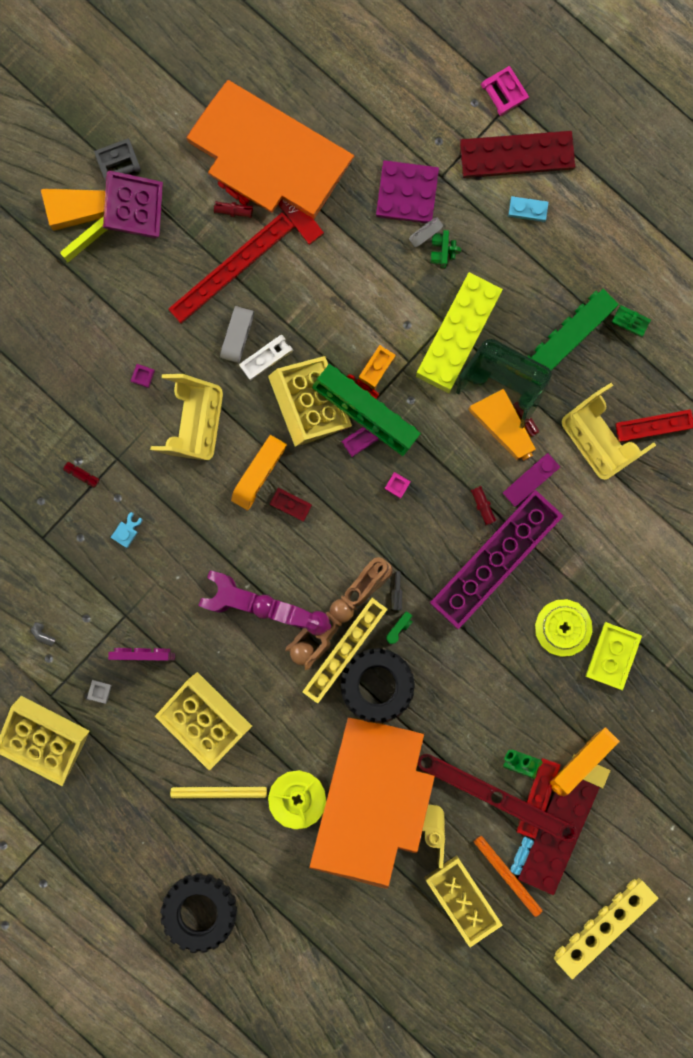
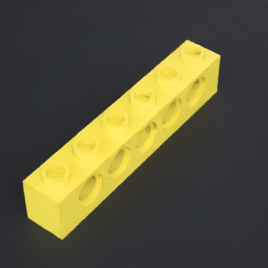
M371 598L302 692L316 703H319L388 609Z
M640 878L630 881L623 893L620 892L612 899L613 902L608 907L604 906L598 912L599 916L594 920H589L584 925L585 929L583 931L575 933L569 939L570 943L567 946H562L555 952L554 960L571 979H574L659 899ZM636 895L637 902L630 905L629 898ZM617 909H623V915L620 918H615L614 916ZM602 923H609V928L606 931H600ZM588 936L595 937V941L591 945H587L585 942ZM573 950H580L579 957H571V953Z

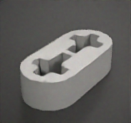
M438 217L432 219L410 236V242L414 247L419 246L443 227V224Z

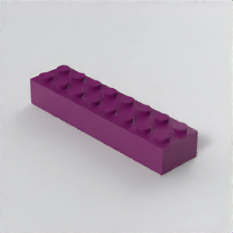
M534 490L429 604L458 630L564 515L538 491Z

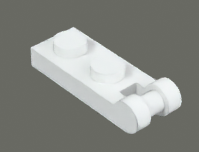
M283 335L278 336L239 364L250 381L293 352L292 347L286 344V339ZM277 346L281 348V351L278 353L274 349Z

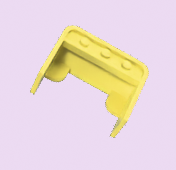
M162 374L163 379L175 382V395L178 399L184 401L179 437H170L166 442V446H151L150 450L171 456L210 460L214 455L223 398L221 387L185 374Z
M612 383L595 392L562 419V426L597 476L604 480L609 479L656 446L655 443H652L641 451L635 443L627 442L622 446L618 442L615 435L600 416L606 410V402L601 395L613 386Z
M428 804L422 831H425L426 843L430 847L438 848L437 864L439 868H443L445 843L444 811L438 805Z

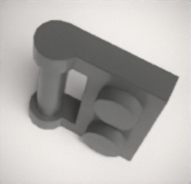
M129 138L94 151L105 182L108 172L107 168L129 160L133 164L114 172L129 174L141 171Z

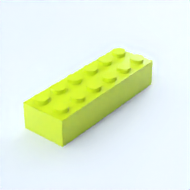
M470 272L468 273L416 373L417 378L450 393L503 289Z

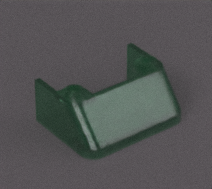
M487 339L482 343L459 376L456 393L460 395L468 382L475 385H483L489 378L522 395L519 399V407L524 411L520 423V428L523 429L536 410L552 374L548 367L497 340Z

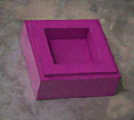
M136 364L130 382L149 388L155 370Z

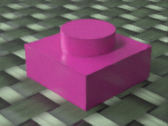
M394 472L385 490L401 499L411 481Z

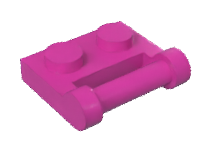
M510 66L480 84L483 90H486L491 97L500 116L505 115L508 111L529 99L527 92ZM496 83L508 101L507 104H503L492 84Z

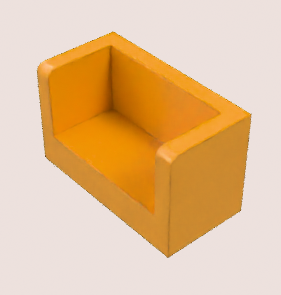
M379 345L360 374L359 380L371 387L372 390H375L390 364L394 362L396 355Z

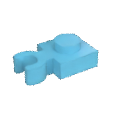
M132 512L127 517V524L121 522L111 536L112 539L126 548L130 546L138 534L134 528L140 526L143 519L139 518L137 522H132V517L134 516Z

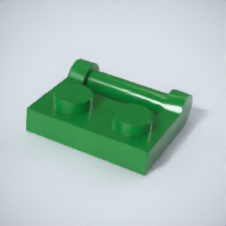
M407 611L387 634L386 640L388 643H396L399 640L398 634L402 629L406 631L413 621L410 620L412 615Z

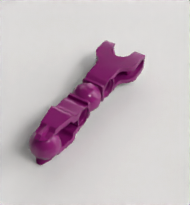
M211 570L207 578L217 584L218 593L211 599L201 598L198 604L200 607L217 613L225 612L232 607L253 613L260 619L269 618L291 626L306 628L309 633L316 636L324 634L331 628L329 617L322 611L310 613L297 606L274 600L269 595H258L239 589L232 577Z

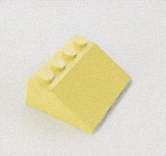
M325 356L278 368L268 376L295 447L352 426L345 412L312 388L316 379L328 366Z
M198 672L189 678L155 715L209 771L252 727Z
M20 696L11 706L1 731L0 755L63 786L84 746L89 730Z

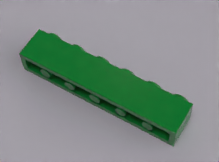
M604 289L600 292L596 290L588 298L590 301L586 305L582 303L575 310L577 314L573 318L569 316L561 324L563 327L559 331L555 329L548 336L550 340L546 344L543 342L539 344L534 350L536 353L532 357L528 355L521 362L523 366L520 371L535 386L618 307L619 304Z
M328 364L312 386L315 391L401 456L406 454L421 434L413 425L408 424L400 415L392 412L384 403L379 402L368 391L363 390L352 379L346 377L338 368Z

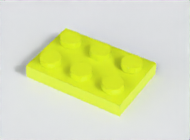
M605 622L585 677L623 690L642 635Z

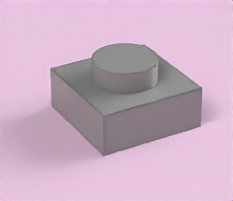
M92 680L87 699L107 704L112 685Z

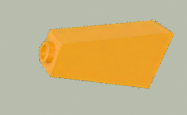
M41 190L49 225L53 231L104 217L105 191Z
M504 389L469 407L470 413L516 460L522 458L525 461L533 456L532 453L536 448Z
M606 727L597 732L550 782L554 792L560 796L561 794L563 796L568 795L620 741Z

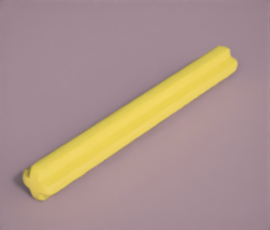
M173 787L171 788L170 795L171 798H265L267 796V788Z

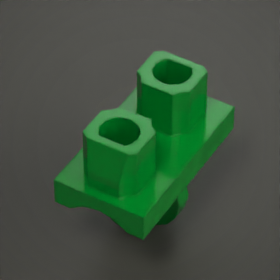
M443 230V234L438 233L432 236V246H442L441 252L431 251L430 263L440 265L442 269H446L448 254H450V260H455L456 254H460L462 250L456 246V240H451V246H448L449 230Z
M620 305L611 323L642 338L651 319Z
M511 749L508 750L504 758L505 763L503 767L535 779L537 770L543 762L540 759Z

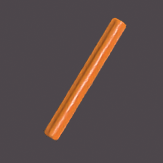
M482 836L477 837L474 843L533 916L537 917L542 913L541 907Z

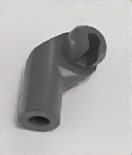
M35 622L33 627H31V633L37 641L52 647L56 638L43 633V624Z

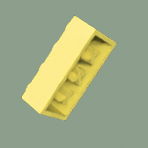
M457 855L444 863L443 868L438 867L425 876L426 882L469 947H472L503 926Z

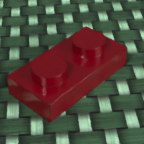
M279 487L270 502L271 506L302 522L305 521L312 507V504Z

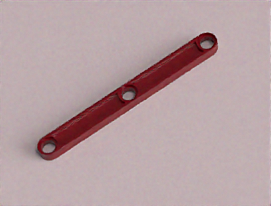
M423 754L418 759V766L421 770L565 842H573L577 838V830L573 825L431 754ZM424 757L431 758L432 766L424 768L421 765V760ZM494 792L502 794L503 799L500 803L492 801L491 796ZM568 827L574 830V836L570 839L563 836V830Z

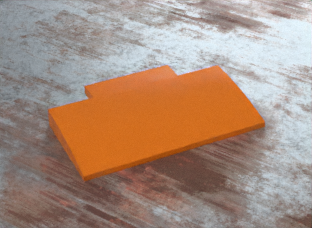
M227 80L186 137L188 143L216 159L208 171V174L271 213H273L282 199L313 219L316 218L354 158V155L230 80Z
M354 718L347 719L310 869L387 889L397 849L417 854L435 777L416 771L424 734Z

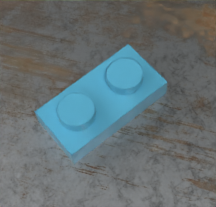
M511 196L508 217L545 222L549 202Z

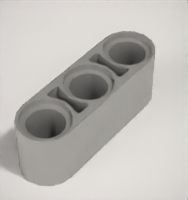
M235 306L220 358L236 363L240 362L253 321L254 311Z

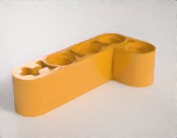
M272 435L268 437L235 487L231 499L232 502L247 511L250 509L261 486L287 447L286 443Z

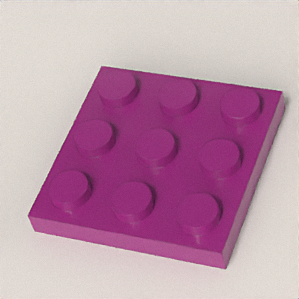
M383 160L376 217L419 223L431 221L433 218L439 167Z
M109 170L106 176L103 228L157 239L160 233L163 182Z
M114 648V652H108V660H175V653H170V649L154 648V652H151L150 648H134V652H132V648Z

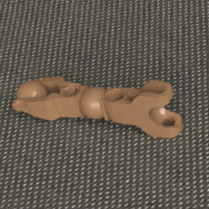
M380 557L374 558L347 589L345 596L342 595V599H337L332 603L330 612L327 611L326 614L329 620L332 621L333 626L324 634L316 636V638L321 639L322 644L315 652L310 643L303 641L310 634L306 628L300 631L285 650L290 651V656L294 663L301 666L304 665L305 670H308L330 648L331 643L329 640L337 632L338 627L342 626V623L348 622L352 618L354 610H357L356 607L363 604L392 575V566L386 560ZM383 566V569L378 573L379 568ZM358 592L359 599L355 602H352V593Z

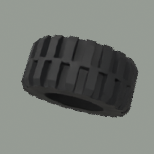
M369 649L357 654L346 665L341 677L342 698L347 708L356 717L373 723L389 722L402 715L409 707L414 696V676L407 662L398 654L386 649ZM370 668H385L395 679L396 689L394 695L385 703H370L360 693V678Z
M196 873V875L190 874L185 876L171 887L163 900L160 911L162 918L160 920L161 925H164L165 928L164 933L166 936H170L172 944L175 945L177 943L180 946L179 949L183 951L188 949L190 953H196L197 951L205 953L209 949L214 950L227 940L234 928L237 919L236 898L232 895L230 887L228 885L225 886L223 884L224 881L220 878H214V875ZM200 894L207 896L217 907L218 915L216 922L207 930L197 931L191 929L184 923L181 917V907L184 901L192 895Z

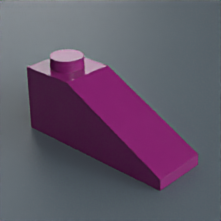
M547 453L503 492L504 496L516 507L555 473L560 466Z

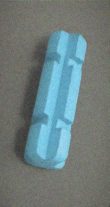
M528 837L523 838L522 846L519 847L514 858L515 863L511 865L510 871L513 874L520 875L522 865L524 866L529 855V848H532L534 841Z

